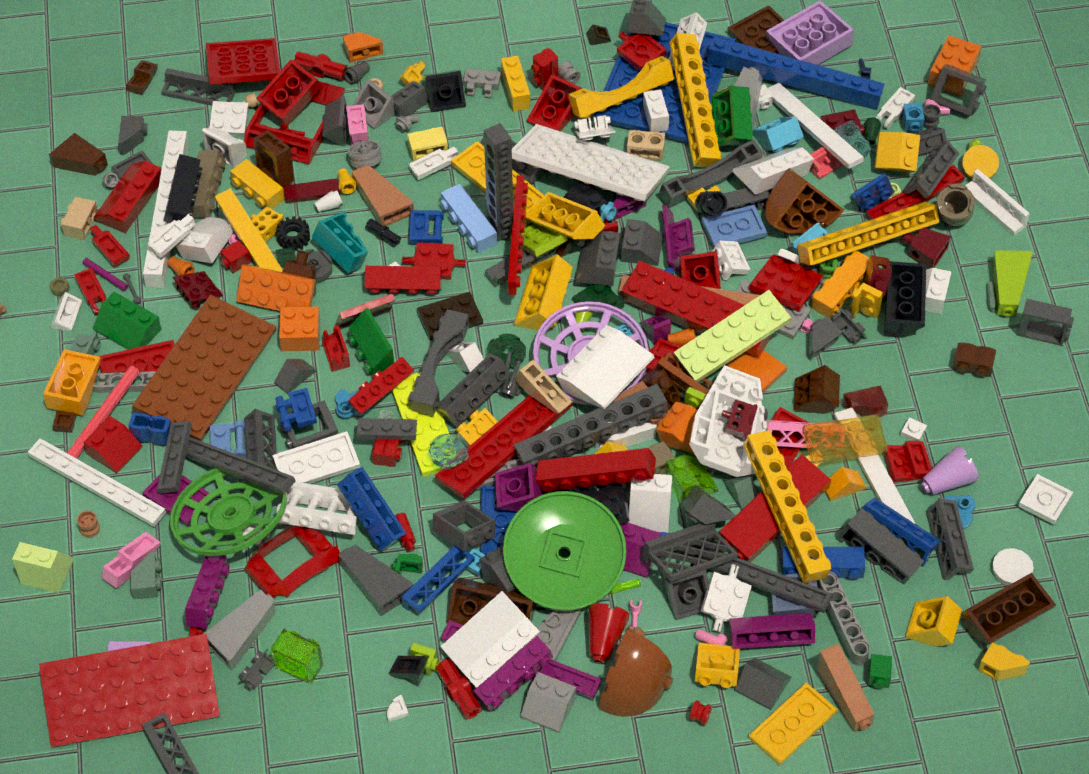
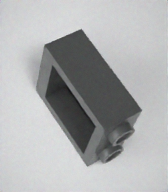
M945 64L942 67L930 100L970 116L974 111L977 112L980 102L978 99L980 95L983 96L987 86L984 85L986 79ZM949 75L977 85L969 107L942 97Z
M1026 299L1017 336L1063 346L1064 339H1069L1070 328H1072L1074 317H1071L1072 309ZM1030 317H1034L1042 320L1063 324V326L1061 328L1053 325L1031 321L1029 319Z
M325 400L314 403L312 406L316 417H321L326 430L296 440L292 430L286 432L284 427L279 424L282 435L286 434L287 436L285 440L289 450L338 434L337 426Z
M463 500L433 513V531L465 551L495 537V520ZM466 522L473 528L464 532L456 526Z

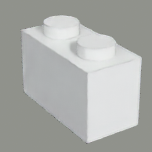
M661 89L644 92L643 108L650 132L667 131L669 128V114Z

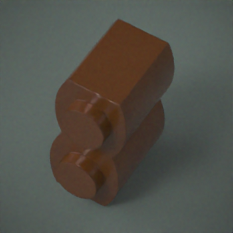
M960 342L957 345L953 369L959 373H974L979 377H990L996 350L986 346H975L970 343Z

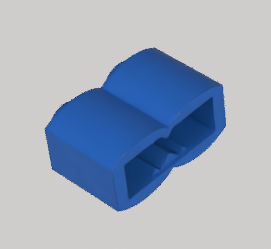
M133 413L128 426L130 432L139 442L151 441L157 445H166L171 422L170 419L163 416L151 417L145 413Z

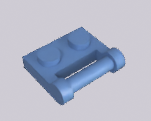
M239 420L229 424L210 425V445L246 458V449H244L245 422ZM232 432H236L235 451H231Z

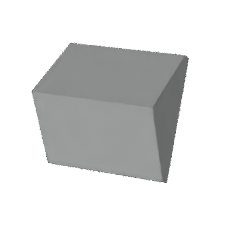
M367 79L352 106L364 104L366 122L376 129L395 116L394 101L391 96L374 82Z

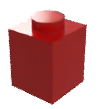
M239 240L220 251L222 266L225 269H229L233 274L240 270L243 264L248 265L251 263L249 250Z

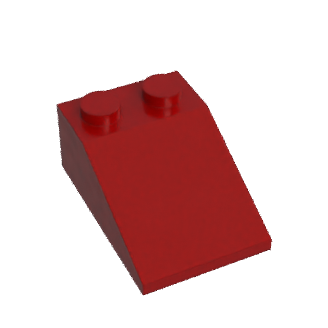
M552 74L526 121L533 125L538 124L561 131L574 116L568 94L582 88Z

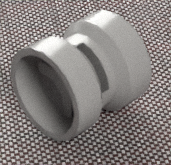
M565 61L558 66L560 78L572 84L578 82L581 74L577 69H574L570 61Z

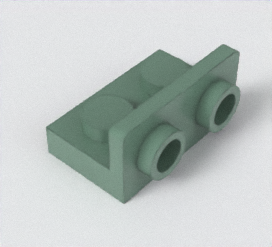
M93 331L91 336L77 333L70 351L94 355L101 345L97 332Z

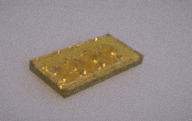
M879 415L807 424L802 427L810 460L813 464L880 455L888 452Z

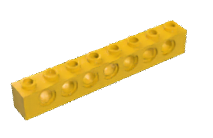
M676 33L670 41V47L693 166L709 167L721 159V152L718 147V137L715 132V121L712 117V106L709 102L708 88L706 87L705 73L703 72L702 58L699 52V43L697 42L696 34Z
M923 202L797 244L800 262L814 265L939 223L937 205Z
M770 430L749 434L743 443V447L803 583L826 578L831 570L830 560L824 554L822 542L816 536L815 527L810 522L807 509L800 500L799 491L792 482V475L784 464V457L777 448L776 439L772 437Z

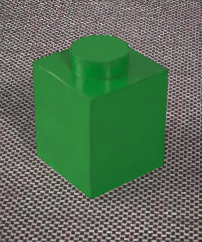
M871 654L868 686H873L877 689L889 688L892 656Z

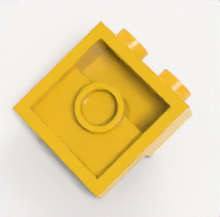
M699 643L695 682H699L703 686L718 684L723 688L737 687L740 648L733 649L732 646Z

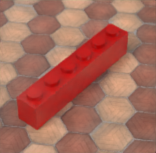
M649 448L540 460L538 461L535 481L542 491L547 492L560 489L569 490L578 487L587 488L596 485L604 486L614 483L644 481L654 478L656 458Z

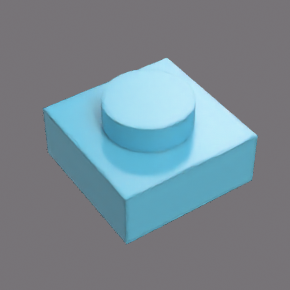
M473 548L469 553L475 557V561L466 569L479 576L482 572L479 559L485 556V554Z

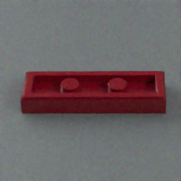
M338 178L285 185L286 203L316 200L336 190L340 195Z

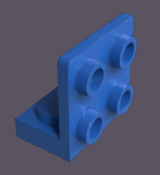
M884 173L852 193L851 196L862 212L865 213L881 201L888 199L894 191L888 176Z

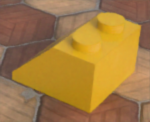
M879 132L874 168L908 174L915 172L920 135L904 132Z
M948 596L916 602L906 637L935 647L953 644L962 609Z

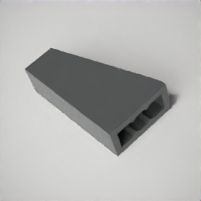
M357 545L346 548L339 554L340 566L380 616L402 603V596L413 586L411 581Z

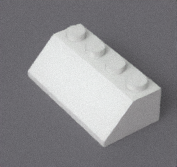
M803 147L784 149L736 167L732 172L756 195L774 188L788 168L801 177L808 175L814 158Z

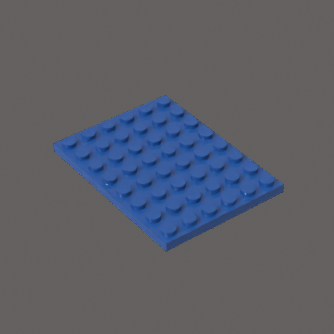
M666 22L663 36H649L667 49V54L663 57L669 59L671 53L670 41L676 35L679 25ZM628 32L627 35L630 37V36L636 35V34H638V33H629V32ZM705 32L699 52L702 58L709 102L712 106L711 95L717 93L726 68L707 63L709 47L714 36L736 42V39ZM619 55L604 91L615 90L626 85L640 71ZM674 70V80L669 81L665 86H657L652 90L661 89L669 114V128L667 131H661L660 133H665V138L689 143ZM643 93L638 94L636 98L623 100L619 105H611L605 111L595 112L593 115L596 121L597 116L606 115L610 116L611 123L608 124L650 132L643 108Z

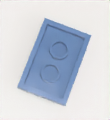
M755 205L702 218V224L713 248L719 240L734 241L740 244L767 237L766 228Z

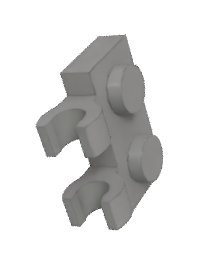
M466 68L463 84L467 86V95L474 96L475 88L480 87L484 88V97L491 98L493 89H499L501 72Z

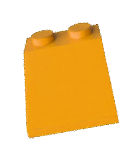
M64 349L43 393L46 408L83 416L91 398L101 358Z

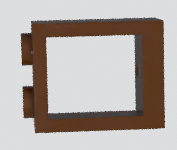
M269 130L254 137L257 168L281 187L294 181L291 148Z

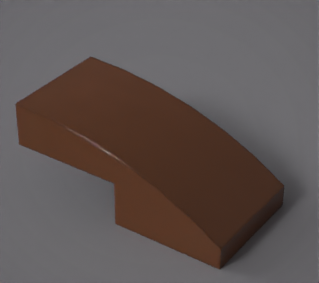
M141 60L134 68V76L126 84V90L143 94L151 83L158 64Z

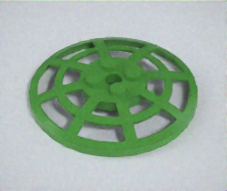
M214 468L192 481L178 496L171 511V530L177 542L192 553L204 556L232 554L254 545L275 528L285 512L288 498L287 492L282 495V503L275 518H269L272 511V501L281 495L280 493L272 492L269 494L263 487L251 482H237L226 485L223 476L228 475V473ZM213 480L216 481L218 489L209 493L200 503L190 499L201 487ZM236 489H245L243 494L229 495L228 492ZM253 491H256L264 498L253 504L250 496ZM221 495L222 498L217 500L211 507L207 506L212 499ZM186 505L195 509L191 517V527L179 529V517L183 507ZM266 505L264 517H255L256 510ZM200 513H206L208 523L198 525ZM250 524L258 525L251 532L243 536L242 530L246 529ZM264 525H268L260 533L255 535ZM212 529L216 534L209 540L200 532ZM194 533L195 537L205 545L200 549L190 546L182 539L181 535ZM234 534L236 538L231 541L218 542L224 535ZM237 544L229 548L210 550L213 546L219 547Z

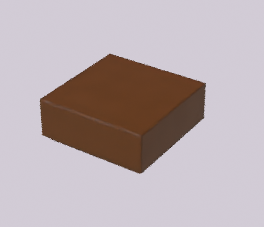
M56 411L52 426L53 431L72 433L76 421V413Z

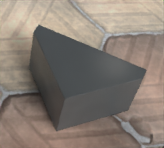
M286 359L274 383L288 394V392H292L314 374L316 370L303 359Z

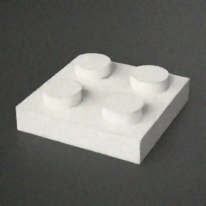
M213 101L209 128H217L229 133L231 136L244 137L249 104L245 102Z
M1037 474L1020 500L1018 507L1054 525L1071 499L1073 492Z

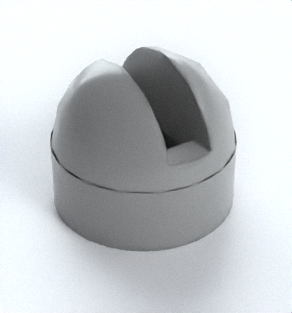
M114 173L105 174L102 179L103 184L106 187H115L118 183L117 175Z

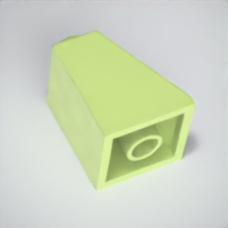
M20 542L12 560L21 584L59 593L74 558L59 551Z

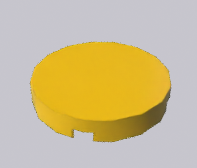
M985 145L971 147L965 152L962 159L963 171L970 179L973 178L974 171L977 169L991 179L999 167V159L996 152Z

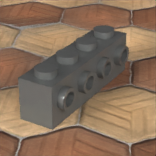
M490 353L436 407L447 422L458 427L506 381L511 372L501 358Z

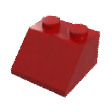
M109 416L84 441L87 455L116 474L142 448V444L129 429L112 416Z

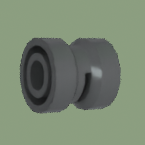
M928 104L923 108V127L926 129L938 127L941 109L937 105Z

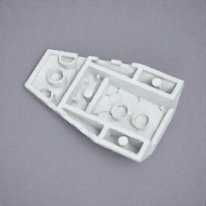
M724 365L694 416L689 445L699 462L703 465L735 477L755 474L743 447L745 441L740 437L724 432L728 418L722 417L721 414L723 410L730 412L735 399L751 405L757 404L758 408L750 434L766 431L767 423L764 421L765 409L762 406L760 378Z

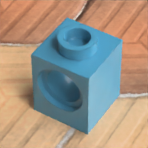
M906 103L903 105L902 120L905 132L923 130L924 114L922 103Z

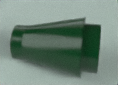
M869 117L864 122L865 143L867 145L876 144V139L882 126L878 118Z

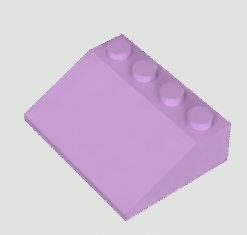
M819 0L766 31V34L780 55L818 65L853 45L854 29Z

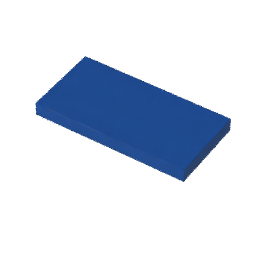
M496 486L481 487V511L495 520V537L481 543V553L485 555L504 544L507 528L517 511L497 508Z

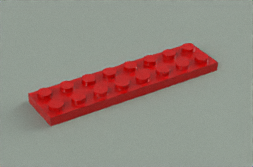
M529 395L435 475L436 481L465 499L516 455L514 444L543 432L571 408L572 404L561 413L556 414Z

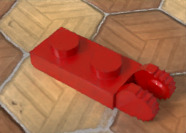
M89 268L74 274L88 305L90 304L94 315H97L99 309L95 302L101 300L103 303L106 300V296L93 269Z

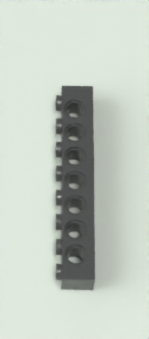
M501 123L484 130L487 220L497 232V241L507 239L512 235L514 215L512 141Z
M655 384L610 403L605 409H596L514 444L516 456L521 465L532 463L537 469L538 461L557 459L566 455H572L582 448H588L596 442L607 440L614 434L626 432L629 428L642 425L655 417L663 416L668 412L667 400L659 386Z

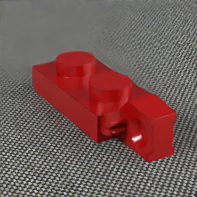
M97 225L90 228L94 245L114 267L130 258L129 253L109 231L105 230L102 232Z

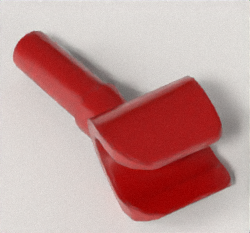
M288 124L280 125L283 131L305 136L303 131L289 129Z

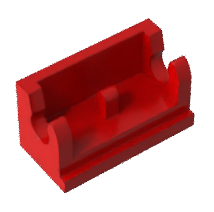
M339 325L334 326L332 334H328L327 330H324V340H322L331 371L350 367L349 354Z

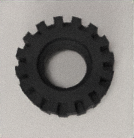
M292 216V219L286 217V221L282 219L280 221L281 224H277V241L284 250L287 247L288 251L292 249L298 251L297 248L302 250L304 249L303 245L307 246L308 242H310L309 225L301 217H298V219L295 216ZM292 231L300 232L297 236L286 235Z

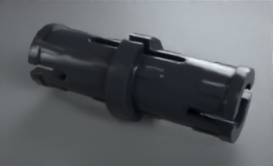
M372 218L367 221L365 228L376 234L379 239L386 240L394 247L400 243L401 236L389 230L388 226H383Z

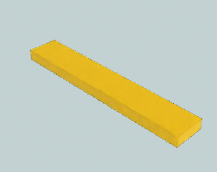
M230 188L214 196L215 201L239 239L249 250L250 256L257 267L282 272L281 266L232 189Z

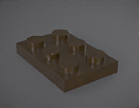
M471 292L417 308V313L430 341L433 340L435 331L439 330L440 318L445 315L447 309L469 314V328L483 324V318Z

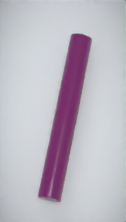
M85 258L82 263L85 266L92 268L94 272L121 290L126 291L128 289L126 283L90 259Z

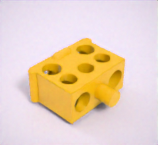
M266 207L258 215H251V221L255 224L265 243L276 234L277 224H281L280 221L284 220L283 214H279L269 207Z

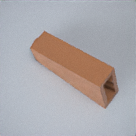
M366 165L352 171V178L356 181L358 192L379 224L388 226L410 217L411 210H414L412 200L371 166Z
M839 643L820 651L817 666L818 675L854 732L860 729L866 730L873 723L874 712Z

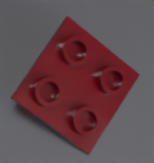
M204 271L173 277L176 289L188 301L191 308L199 309L201 301L207 300L210 294L217 298L223 297V294Z

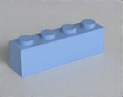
M460 184L441 192V208L448 212L450 220L457 224L461 235L466 236L471 248L474 247L480 253L497 245V232Z

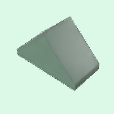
M730 476L723 481L741 510L757 496L752 476Z

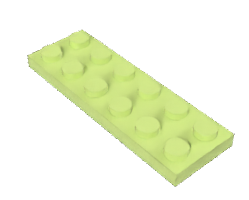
M768 290L676 350L674 356L690 377L700 382L792 320L779 301Z

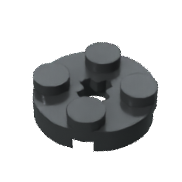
M314 249L304 251L308 253L307 263L317 265L316 283L325 280L332 274V259L327 252L323 250L318 252L314 251Z

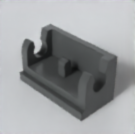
M414 80L391 96L394 101V113L397 112L398 117L411 115L428 103L425 87Z

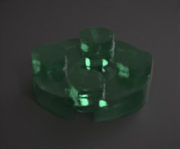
M501 334L499 338L495 340L493 338L489 342L487 353L501 358L505 365L508 354L502 351L509 349L512 352L509 369H514L517 361H521V363L524 361L526 347L518 336Z

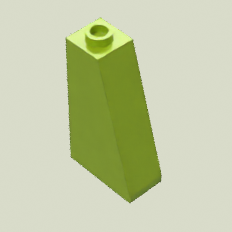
M994 251L992 267L997 316H1016L1032 258V251Z

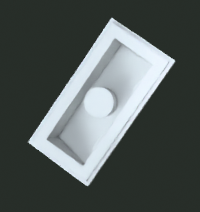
M65 292L60 298L50 327L72 331L82 300Z

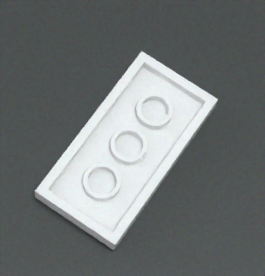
M347 431L272 455L278 471L294 476L296 482L307 484L360 468L358 457Z

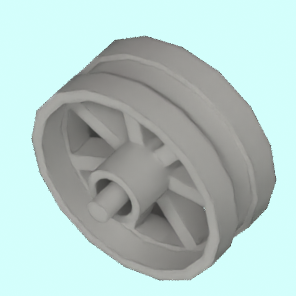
M366 140L351 145L348 148L350 164L356 168L378 164L382 160L379 143Z

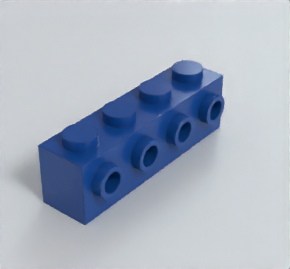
M363 467L349 473L337 484L380 551L394 545L407 534Z

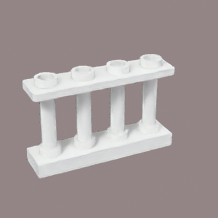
M295 482L288 489L287 502L289 503L279 523L355 535L357 517L354 516V510L340 489ZM297 503L308 505V507L304 508L298 507L296 505ZM278 504L277 512L279 511L281 504ZM316 507H324L328 509L327 511L317 510ZM335 511H347V514L335 513Z

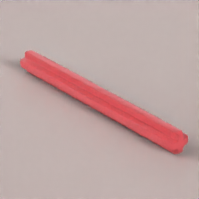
M130 366L70 447L67 454L76 459L85 448L84 441L105 421L139 374L136 367Z

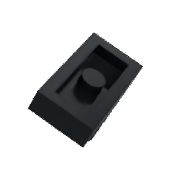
M398 656L389 673L394 678H408L416 686H419L426 673L425 667L428 663V658L426 656Z

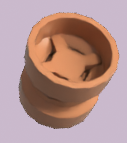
M87 510L78 515L77 523L82 536L86 538L96 536L100 531L96 514L93 511Z

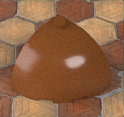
M788 168L769 195L765 215L767 221L772 226L783 232L804 234L818 222L821 227L829 225L842 214L844 209Z
M627 629L616 651L615 667L610 665L605 680L607 682L605 691H602L599 710L621 717L635 716L648 711L658 703L666 689L669 690L673 683V678L671 677L672 666L666 654L647 638Z

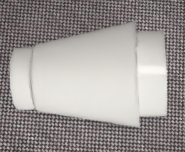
M337 190L329 192L314 202L318 212L338 208L339 205L343 204Z

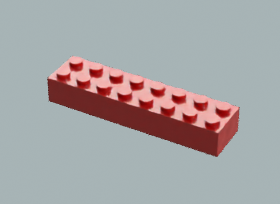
M640 260L622 290L625 302L655 315L670 318L672 322L689 329H694L695 332L700 334L745 306ZM772 334L744 353L759 359Z

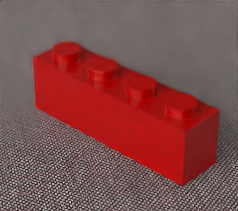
M365 266V288H369V292H381V289H388V292L399 293V289H407V293H418V289H426V293H437V290H441L442 267Z

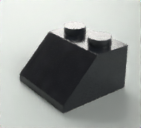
M460 70L424 75L431 112L466 106Z
M582 181L573 185L563 197L596 210L599 216H601L600 208L602 205L608 204V201L593 184H585Z

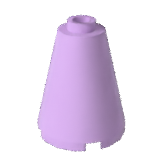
M961 446L955 447L922 478L923 483L921 485L927 494L930 492L932 495L979 480V474L971 459L968 460L964 456L967 453Z

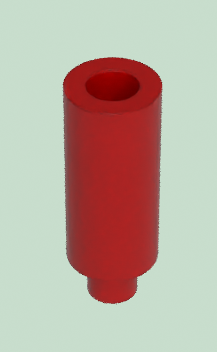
M398 513L395 517L407 533L400 539L402 546L407 547L408 551L415 550L414 544L416 539L406 513Z

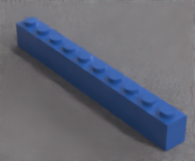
M715 36L708 51L707 63L738 72H741L743 67L748 69L753 67L760 71L759 74L763 79L874 110L878 109L885 83Z

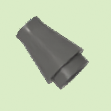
M364 61L347 67L346 71H344V77L349 83H357L370 70V66Z

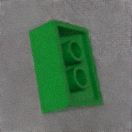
M731 85L711 95L712 117L715 121L714 127L718 137V147L743 145L753 140L749 87Z
M113 292L102 303L93 330L129 350L147 346L161 331V325L157 315Z
M369 308L364 309L350 325L347 338L351 347L355 346L358 359L363 360L366 373L373 376L379 370L383 372L394 363V356L391 345Z

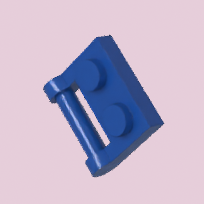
M411 210L410 244H443L441 232L444 213L439 210ZM429 219L435 221L434 235H429Z

